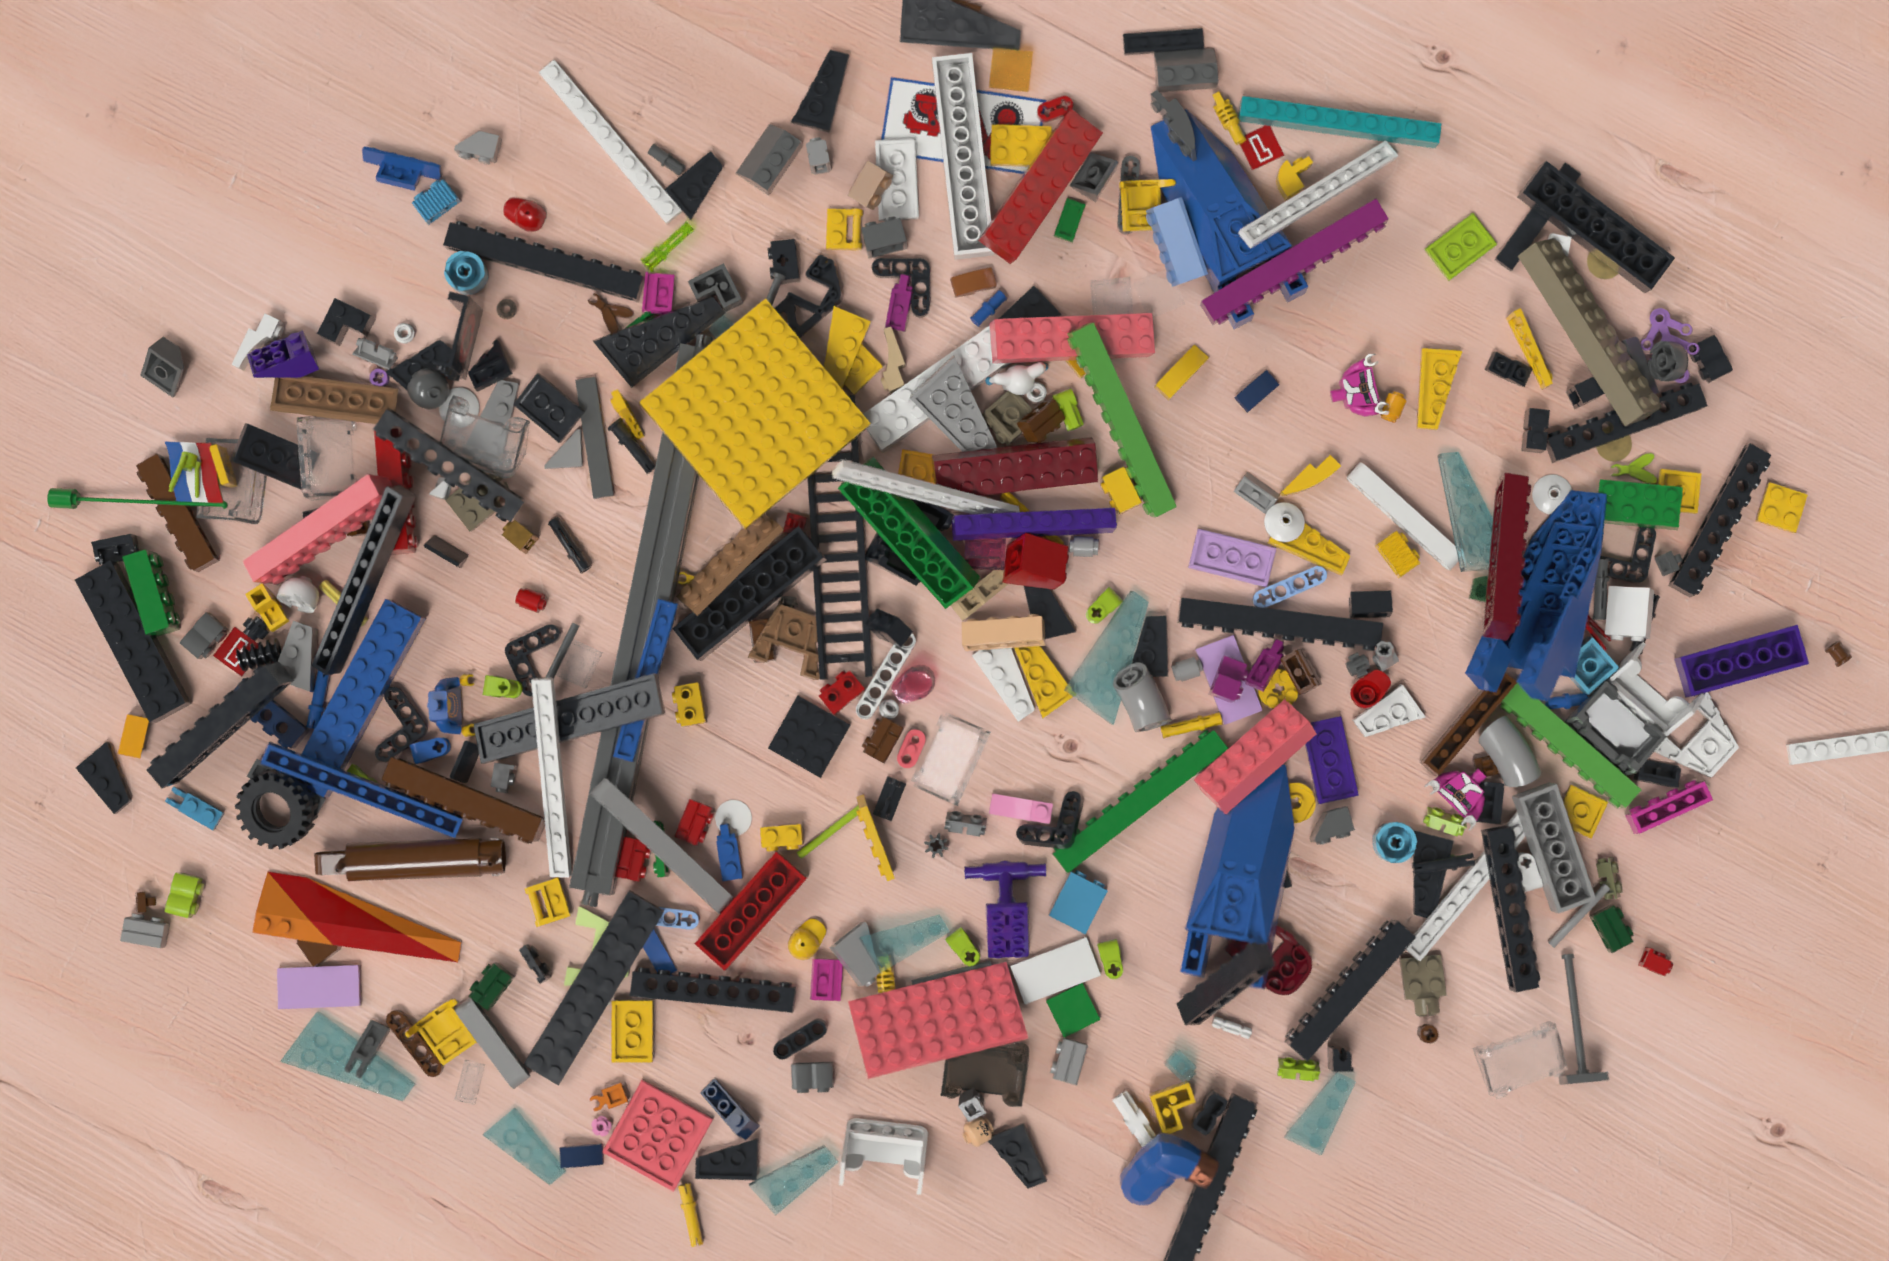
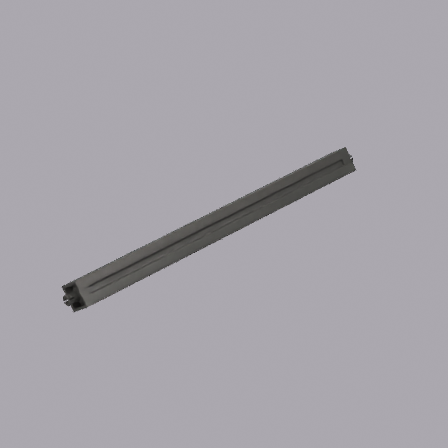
M698 334L695 346L680 343L675 372L712 343L713 338L707 335L703 337L704 335ZM663 432L610 686L636 678L657 601L662 599L673 603L699 475ZM649 719L645 720L634 762L613 757L621 727L600 732L568 886L569 888L583 890L580 901L582 905L596 907L598 893L604 895L614 894L617 877H615L627 830L590 793L606 778L631 802L633 801Z

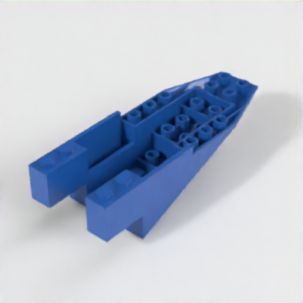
M1184 109L1193 128L1197 157L1195 161H1192L1189 156L1185 157L1180 150V146L1177 143L1171 142L1168 137V125L1164 120L1150 127L1159 180L1173 179L1176 181L1175 186L1162 187L1160 189L1167 202L1182 197L1208 272L1205 277L1215 293L1236 281L1237 274L1267 259L1270 261L1289 250L1292 245L1282 230L1251 249L1238 234L1243 227L1270 211L1233 153L1187 109ZM1302 274L1298 275L1299 279L1293 283L1288 284L1286 282L1281 285L1282 288L1280 290L1287 303L1306 293L1308 285ZM1249 304L1242 313L1238 315L1233 313L1228 316L1233 329L1252 321L1254 313Z
M1571 490L1530 540L1523 556L1525 558L1524 569L1521 570V576L1524 577L1523 586L1519 589V595H1522V602L1517 612L1520 614V623L1518 626H1515L1514 634H1510L1507 640L1481 636L1465 674L1478 689L1497 692L1507 667L1522 669L1517 680L1522 689L1532 699L1549 701L1560 676L1575 678L1602 550L1607 502L1606 494Z
M1282 764L1226 815L1219 808L1214 813L1185 928L1188 931L1180 971L1185 975L1205 977L1213 935L1245 941L1249 944L1252 942L1267 944L1272 955L1295 830L1286 765ZM1268 972L1249 987L1265 990Z

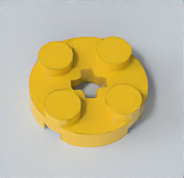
M1281 669L1276 670L1264 692L1257 689L1261 702L1272 709L1284 699L1292 705L1298 697V692L1287 671ZM1278 683L1279 686H1283L1282 695L1273 693L1275 684Z
M1289 783L1290 798L1295 799L1297 797L1300 803L1299 807L1295 806L1294 809L1292 808L1294 823H1301L1309 819L1314 813L1316 807L1315 797L1312 790L1302 783Z

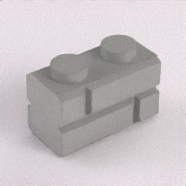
M821 138L810 139L806 147L811 173L817 175L830 172L831 166L826 140Z
M132 913L131 917L124 918L120 941L165 948L170 923H164L163 918L152 917L151 920L144 919V915Z
M1063 1038V1042L1059 1041L1056 1048V1053L1059 1054L1057 1062L1053 1061L1050 1073H1053V1079L1077 1085L1088 1045L1067 1038Z

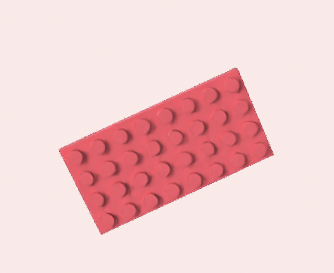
M1007 962L848 1001L868 1079L1028 1039Z

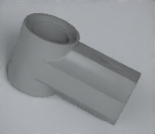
M1381 641L1377 644L1376 655L1372 659L1377 668L1383 672L1399 662V659L1390 642Z

